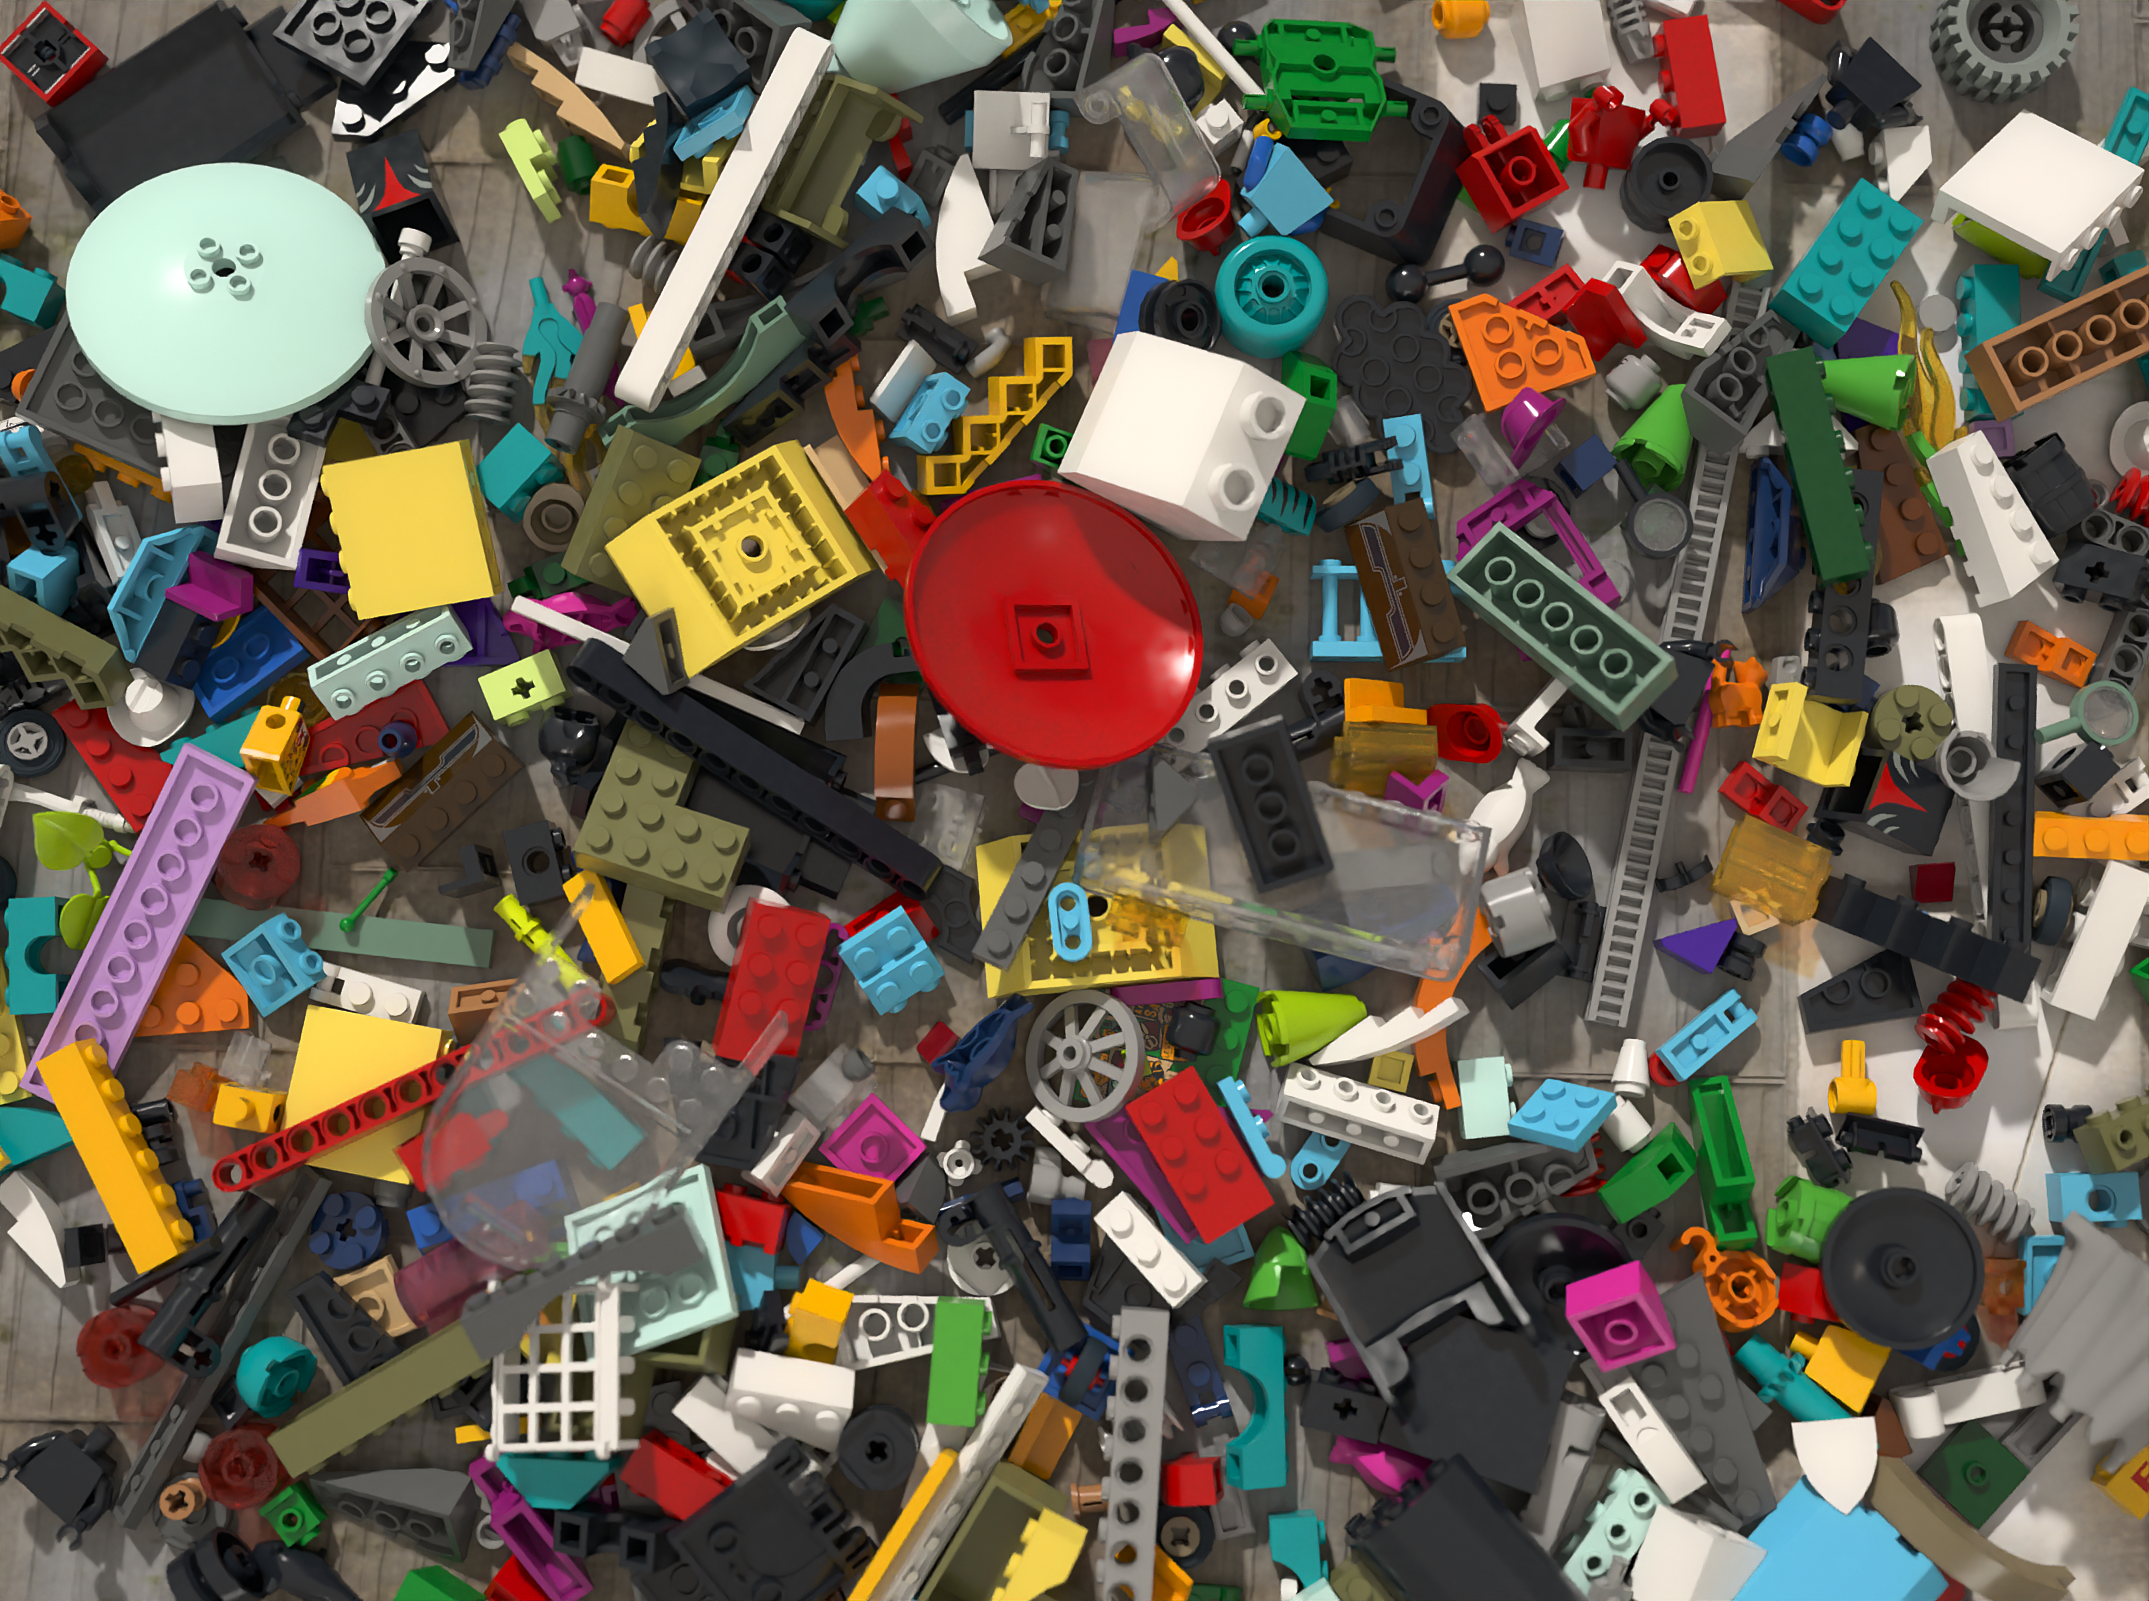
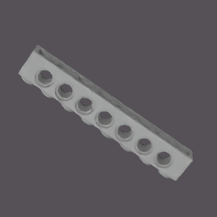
M1122 1306L1121 1315H1113L1112 1339L1119 1340V1355L1110 1356L1109 1380H1117L1116 1396H1108L1106 1420L1114 1421L1113 1437L1105 1436L1104 1461H1112L1111 1477H1102L1101 1502H1109L1108 1518H1100L1098 1543H1106L1105 1559H1097L1096 1584H1103V1600L1094 1601H1116L1111 1593L1118 1585H1127L1133 1589L1135 1595L1131 1601H1151L1169 1309ZM1138 1338L1147 1341L1151 1348L1149 1355L1141 1360L1132 1358L1127 1351L1129 1343ZM1133 1379L1142 1380L1148 1387L1147 1394L1139 1400L1129 1398L1124 1390L1129 1381ZM1130 1420L1141 1422L1145 1427L1144 1435L1138 1440L1126 1438L1122 1432V1427L1126 1422ZM1127 1461H1135L1142 1467L1143 1472L1141 1476L1134 1481L1124 1479L1119 1472L1122 1464ZM1132 1502L1136 1504L1140 1510L1139 1516L1133 1521L1122 1520L1117 1514V1509L1122 1503ZM1123 1543L1133 1545L1137 1550L1136 1557L1130 1562L1118 1560L1114 1554L1117 1546Z

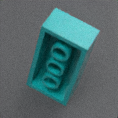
M1861 178L1844 197L1769 302L1767 308L1772 309L1797 329L1809 335L1815 342L1829 350L1849 329L1924 220L1864 178Z

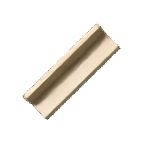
M837 434L814 450L810 444L803 449L844 512L869 482ZM859 535L882 574L889 582L890 579L884 572L888 568L887 564L876 549L870 551Z

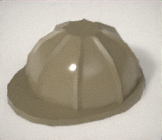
M552 482L543 485L528 502L523 514V527L528 538L537 547L549 552L567 551L585 507L582 495L573 486L566 483Z

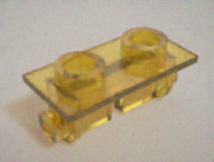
M1114 891L1105 925L1112 927V932H1118L1137 939L1141 927L1149 929L1145 941L1167 947L1168 949H1172L1173 946L1181 948L1190 914L1182 912L1173 906H1162L1142 900L1133 894H1122Z

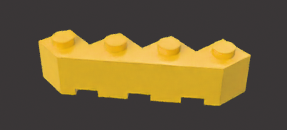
M1072 337L1024 338V376L988 377L989 415H961L957 420L952 418L953 454L916 455L917 493L926 495L965 494L975 483V479L985 468L999 457L1010 445V441L1017 433L1031 422L1047 404L1046 402L1073 376Z

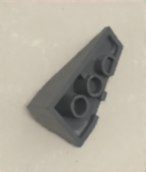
M452 0V2L458 4L457 17L450 25L448 68L475 71L516 0Z
M1590 1138L1578 1152L1523 1140L1465 1149L1430 1159L1436 1182H1443L1479 1240L1496 1235L1504 1230L1503 1226L1522 1214L1526 1216L1535 1210L1536 1205L1554 1194H1561L1598 1170Z

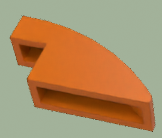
M802 1161L780 1192L800 1212L832 1236L863 1254L895 1268L920 1275L939 1251L935 1226L901 1218L894 1181Z

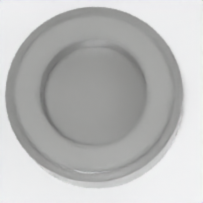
M1943 295L1927 297L1918 305L1915 311L1917 326L1923 332L1930 335H1938L1945 332L1954 324L1957 316L1954 303Z

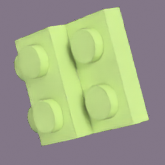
M526 119L515 120L506 127L505 131L499 133V136L533 200L548 223H551L562 217L556 206L562 200L552 181L558 179L552 167L558 161L540 129L533 132Z

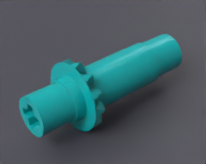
M1756 1332L1733 1356L1762 1387L1756 1396L1764 1403L1775 1399L1799 1422L1853 1418L1801 1370L1805 1365V1358L1798 1351L1789 1359L1783 1353L1780 1354Z

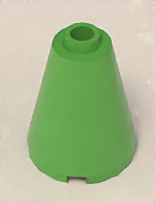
M1897 354L1824 360L1826 379L1822 380L1825 394H1832L1835 409L1890 431L1900 432L1904 427L1910 410L1905 408L1909 396L1913 397L1915 389L1917 359H1914L1915 355Z
M1686 384L1668 386L1617 441L1611 451L1617 462L1627 458L1646 489L1650 483H1656L1666 492L1676 490L1684 479L1693 441L1680 395Z

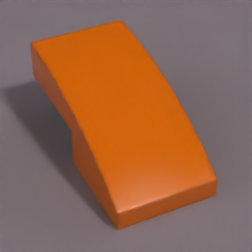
M2028 620L2018 622L2004 653L2005 656L2020 664L2038 665V673L2077 689L2083 687L2097 657L2096 653L2070 638H2058Z

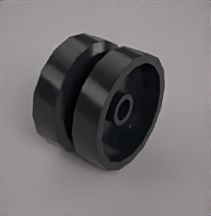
M1675 136L1657 138L1645 145L1624 174L1619 191L1622 209L1630 221L1645 231L1658 234L1673 232L1668 219L1698 202H1705L1711 194L1714 175L1711 162L1703 149L1688 139Z
M220 1526L214 1528L198 1540L195 1549L189 1548L167 1564L166 1569L168 1585L176 1601H262L268 1596L266 1593L268 1582L251 1559V1548L237 1534L228 1528Z

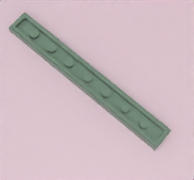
M201 898L185 931V935L239 941L262 923L285 912L289 919L295 920L300 925L301 938L310 949L492 969L497 932L496 930L360 916L355 922L353 931L345 933L341 931L339 924L342 919L349 918L351 914Z

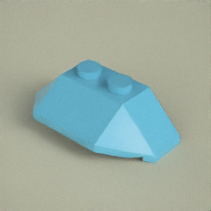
M197 523L143 539L107 607L126 660L135 664L166 598L165 589L189 582L188 554L202 550L214 556L219 534Z

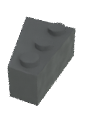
M1049 156L1024 171L977 259L1038 287L1065 273L1079 171Z

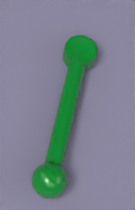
M393 867L388 869L383 879L350 917L341 920L339 924L341 931L345 933L353 931L356 920L383 889L395 880L399 873Z

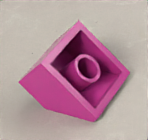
M1639 1260L1566 1285V1318L1603 1373L1676 1349V1342L1658 1290Z

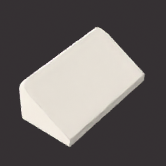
M909 341L870 397L873 411L894 424L900 418L925 376L931 375L936 368L935 361L916 341Z

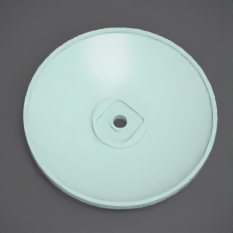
M246 163L204 164L182 168L150 179L127 191L96 217L77 244L70 261L66 281L67 312L79 347L92 368L105 382L134 403L153 412L193 423L211 425L257 423L298 412L319 402L345 384L362 367L374 350L365 324L364 309L366 296L376 276L385 269V263L380 247L363 219L340 197L320 184L303 176L264 165ZM221 268H232L235 270L228 277H220L215 274ZM383 311L384 323H385V320H386V312Z

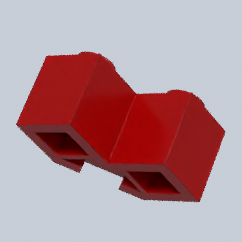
M1784 1262L1778 1293L1779 1303L1776 1309L1791 1312L1790 1320L1814 1324L1815 1318L1842 1323L1831 1309L1824 1295L1819 1268Z

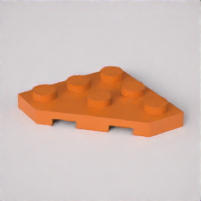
M1486 293L1448 306L1451 320L1486 415L1505 409L1525 387L1533 388L1538 393L1544 395L1596 376L1597 372L1585 339L1576 333L1566 332L1548 324L1547 320L1522 309L1512 308Z
M184 933L134 1037L254 1028L253 1001L238 979L224 968L218 959Z

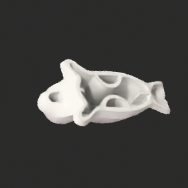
M1520 758L1512 780L1489 792L1480 801L1464 825L1453 827L1447 831V841L1460 843L1458 848V868L1464 876L1474 877L1489 871L1493 866L1499 877L1508 873V854L1527 826L1531 814L1533 793L1550 780V776L1546 771L1536 767L1530 760Z

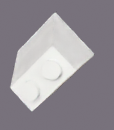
M1515 0L1508 17V22L1533 102L1545 99L1546 102H1553L1565 97L1568 94L1567 92L1581 89L1582 92H1588L1591 88L1603 85L1612 66L1600 0Z
M1658 1504L1627 1585L1633 1590L1631 1598L1636 1601H1732L1764 1560L1767 1550L1742 1535L1725 1529L1708 1516Z

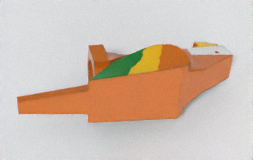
M388 757L384 761L370 766L350 769L349 767L336 769L318 782H315L314 779L308 780L302 787V794L293 801L296 806L263 821V826L267 831L305 821L308 827L359 812L370 804L369 798L375 791L402 776L403 766L399 758Z

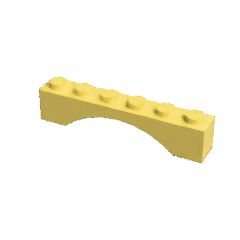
M1045 1508L1038 1522L1030 1518L1020 1539L1021 1542L1026 1544L1022 1555L1013 1553L1004 1572V1576L1010 1578L1005 1589L997 1586L991 1601H1029L1047 1588L1064 1582L1081 1550L1087 1529Z

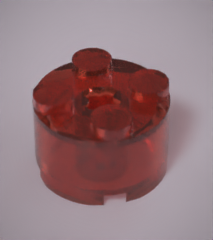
M254 824L235 831L224 843L215 870V881L220 893L227 901L245 907L247 910L261 911L278 905L288 895L299 875L301 860L298 848L294 841L277 825ZM256 863L258 866H263L265 868L264 872L261 873L259 868L251 869V864Z
M127 1304L105 1310L88 1320L81 1329L76 1343L77 1357L81 1359L84 1367L82 1370L86 1377L101 1387L115 1389L144 1381L158 1373L165 1365V1362L136 1343L157 1311L142 1304Z
M249 1422L223 1432L212 1439L199 1465L201 1486L211 1500L214 1502L218 1501L229 1509L243 1510L261 1503L280 1491L291 1475L267 1441V1438L277 1429L275 1425ZM242 1462H248L250 1468L244 1469Z

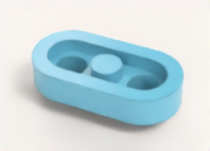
M1069 882L1062 883L1051 891L1048 898L1053 946L1061 959L1067 962H1079L1089 955L1093 946L1087 896L1080 886ZM1066 898H1071L1075 901L1076 905L1074 909L1065 911L1061 908V902ZM1072 936L1079 938L1081 941L1080 946L1074 950L1067 948L1065 945L1066 940Z
M1311 1131L1290 1163L1289 1173L1292 1181L1305 1190H1315L1323 1186L1349 1149L1351 1143L1339 1139L1336 1145L1328 1146L1325 1142L1326 1135ZM1309 1163L1314 1164L1317 1168V1173L1312 1178H1306L1303 1174L1304 1166Z

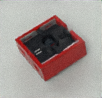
M45 0L0 45V61L51 107L83 88L110 60Z

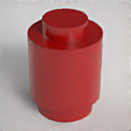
M615 0L601 18L600 33L619 48H623L626 43L631 44L652 15V12L649 10L650 2L648 0Z

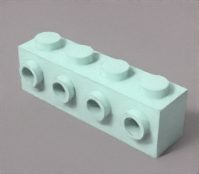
M451 604L419 609L313 664L307 670L311 689L336 721L346 715L356 714L365 705L380 697L384 698L392 695L399 687L415 679L418 680L428 676L432 670L447 662L459 660L466 652L472 650L473 647L467 628Z
M1629 1464L1623 1470L1619 1468L1612 1474L1606 1485L1609 1490L1600 1502L1595 1500L1589 1505L1583 1515L1585 1522L1577 1533L1573 1531L1563 1540L1559 1549L1562 1553L1555 1561L1586 1597L1593 1579L1607 1575L1613 1555L1623 1556L1627 1560L1632 1558L1646 1537L1658 1504L1666 1506L1672 1504L1660 1488Z

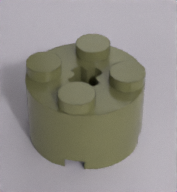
M1903 685L1877 697L1876 704L1868 713L1864 738L1867 748L1892 750L1915 763L1936 755V747L1951 733L1953 719L1951 708L1946 705L1937 693L1919 685ZM1903 719H1905L1908 722L1907 726L1910 728L1909 732L1905 731L1906 724L1902 722Z

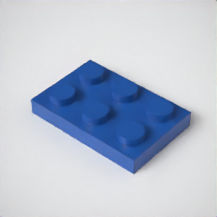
M263 604L241 620L232 635L223 644L210 650L193 686V691L208 717L216 724H219L311 655L306 647Z

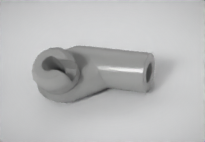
M1000 327L994 328L986 335V341L990 346L966 364L968 372L976 380L994 368L1011 347L1010 336H1006L1004 330Z

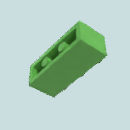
M938 1296L935 1312L927 1423L975 1427L977 1415L984 1416L986 1391H979L980 1375H988L989 1351H982L983 1335H991L993 1311H985L986 1300Z

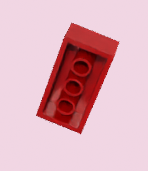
M753 897L748 898L711 1046L717 1056L764 1065L765 1053L773 1052L797 1056L831 919L824 913Z
M1193 1065L1124 1106L1135 1128L1206 1245L1275 1204Z

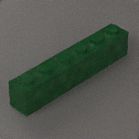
M1813 346L1766 357L1762 369L1819 588L1867 577L1871 570L1870 565L1875 564L1874 552L1870 541L1864 542L1860 528L1865 527L1864 513L1860 504L1854 505L1850 490L1855 489L1854 475L1851 467L1844 468L1841 453L1846 451L1845 441L1841 430H1834L1831 417L1836 416V409L1832 394H1825L1822 380L1826 379V370L1821 356L1815 357Z

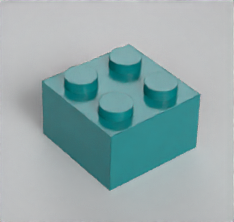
M517 423L476 467L481 493L516 525L521 519L523 520L524 511L534 494L543 485L552 482L562 483L564 480L563 474L567 471L566 467L520 423Z

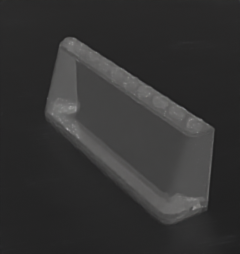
M1158 743L1132 759L1100 768L1077 850L1072 882L1088 893L1434 981L1447 982L1457 977L1469 953L1492 828L1482 826L1474 820H1458L1443 816L1434 810L1422 811L1404 806V804L1398 801H1383L1367 797L1359 791H1343L1328 787V785L1319 781H1310L1307 784L1334 858L1335 870L1259 895L1210 755L1203 752L1192 753L1180 750L1168 743ZM1152 757H1161L1201 794L1189 813L1158 844H1149L1145 770Z

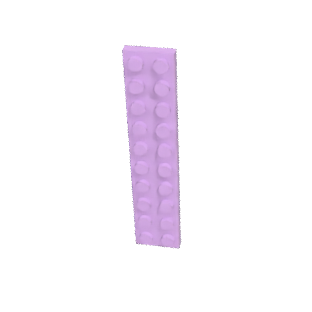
M191 743L183 745L19 1087L55 1104L35 1063L73 1042L94 1037L97 1043L105 1050L108 1059L107 1063L115 1077L260 778Z

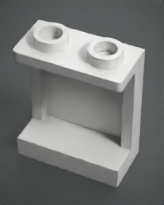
M1554 676L1508 726L1507 731L1504 733L1509 737L1507 740L1508 745L1522 756L1528 754L1534 757L1545 750L1550 744L1534 727L1568 689ZM1569 690V691H1570L1574 696H1576L1581 702L1583 701V700H1582L1581 698H1579L1576 694H1574L1571 690Z

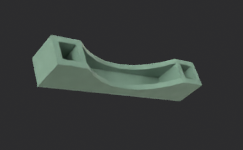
M781 295L750 316L745 333L735 352L724 366L705 383L686 394L660 402L652 413L634 405L625 406L603 424L596 427L604 446L609 449L616 429L620 424L669 446L676 447L694 430L709 424L718 413L729 405L741 401L747 392L752 390L780 362L808 340V338L800 334L784 309L787 303Z

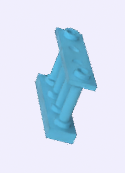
M1335 559L1320 560L1319 565L1312 566L1309 572V580H1322V635L1319 636V641H1312L1309 647V662H1384L1361 585L1360 636H1357V641H1342V636L1338 635V580H1359L1355 566H1341V561ZM1442 560L1447 575L1455 567V561ZM1466 647L1459 653L1424 663H1461L1466 658Z

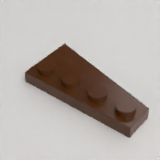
M1872 423L1851 431L1850 434L1858 442V450L1854 453L1856 469L1884 472L1875 560L1877 572H1874L1876 586L1887 583L1950 554L1928 502L1920 490L1921 486L1897 431H1890Z

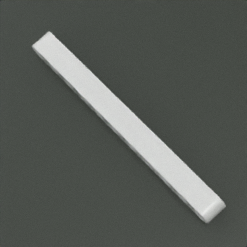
M800 27L796 28L792 33L618 378L614 393L615 397L649 413H652L658 407L831 63L835 49L833 42Z
M1977 613L1936 617L1933 623V639L1942 699L1953 712L1951 732L1954 728H1958L1959 731L1983 732L1987 734L1986 738L1991 742L1993 695L1981 619ZM1956 793L1975 931L1977 934L1986 937L1990 800L1976 802L1961 797ZM2034 980L2023 1004L1999 994L1995 998H1989L1995 1005L1993 1012H1987L1990 1025L1994 1030L2034 1027L2037 1025L2039 1013Z

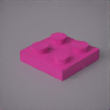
M872 1092L818 1150L838 1169L895 1181L928 1145Z

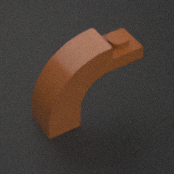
M881 683L875 734L874 797H876V815L882 821L915 822V764L919 723V684Z

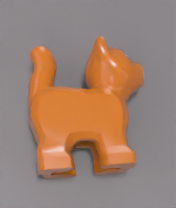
M1752 656L1745 662L1734 661L1733 669L1737 683L1726 682L1727 668L1721 666L1713 659L1712 663L1715 664L1711 677V689L1708 694L1709 705L1713 713V729L1729 728V726H1736V728L1760 726L1763 718V698L1760 689L1768 680V672Z

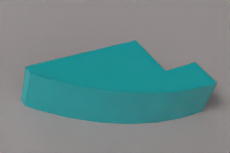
M0 1107V1146L11 1159V1162L0 1170V1176L75 1144L58 1111L36 1107Z

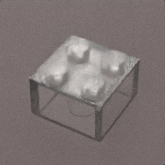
M848 1041L841 1043L787 1100L821 1133L828 1127L835 1131L853 1113L848 1106L855 1099L862 1103L880 1085L875 1078L881 1072L876 1068V1071L864 1081L851 1082L844 1078L841 1072V1062L845 1055L855 1048Z

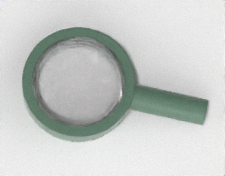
M2098 681L2083 687L2075 694L2070 705V718L2036 729L2034 737L2039 744H2044L2076 733L2085 743L2094 741L2104 745L2106 748L2113 747L2127 741L2136 731L2139 721L2138 707L2130 692L2120 684L2112 681Z

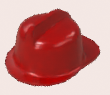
M1211 178L1195 185L1180 202L1177 215L1176 237L1181 241H1187L1199 252L1209 251L1213 256H1219L1222 245L1235 231V221L1231 211L1230 184L1223 178Z
M1441 703L1427 709V725L1419 726V731L1424 744L1438 757L1478 764L1489 763L1495 760L1502 751L1503 736L1508 729V722L1502 721L1498 712L1484 703L1468 705Z
M1963 1035L1966 1039L1963 1045L1950 1042L1956 1050L1954 1056H1947L1929 1045L1925 1047L1914 1068L1913 1079L1918 1086L1922 1099L1932 1105L1934 1114L1938 1115L1942 1109L1948 1110L1963 1107L1971 1099L1973 1092L1979 1086L1986 1072L1989 1057L1986 1049L1977 1040Z

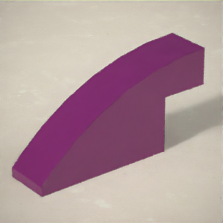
M485 1451L473 1458L469 1465V1476L492 1503L490 1525L552 1601H577L593 1590L594 1583L580 1557L553 1551L554 1510L552 1508L532 1507L496 1466V1461H487Z

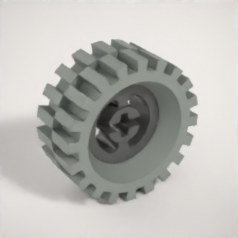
M1943 0L1930 28L1936 30L1929 37V47H1939L1931 57L1934 66L1943 63L1946 69L1940 74L1942 79L1946 83L1952 77L1957 80L1959 84L1954 91L1960 95H1963L1968 89L1974 91L1971 99L1973 101L1982 103L1988 95H1992L1991 104H2002L2009 96L2011 103L2021 100L2027 93L2032 94L2072 53L2076 43L2071 41L2079 34L2080 24L2071 22L2079 15L2078 5L2068 6V0ZM1986 16L1990 21L1979 33V18ZM2022 37L2020 52H2012L2010 48Z

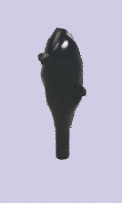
M264 1540L255 1545L250 1555L254 1564L268 1582L266 1589L268 1595H272L281 1589L303 1601H364L345 1583L338 1571L327 1564L325 1561L327 1550L324 1548L315 1553L297 1544L288 1547L282 1540Z

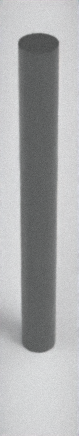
M1606 1429L1598 1442L1654 1480L1631 1446ZM1698 1490L1683 1498L1684 1501L1729 1531L1737 1533L1743 1524L1742 1520Z

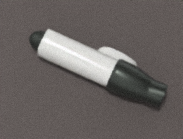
M1253 110L1246 121L1242 137L1230 165L1234 176L1240 175L1246 168L1255 142L1253 128L1256 124L1263 121L1264 111Z

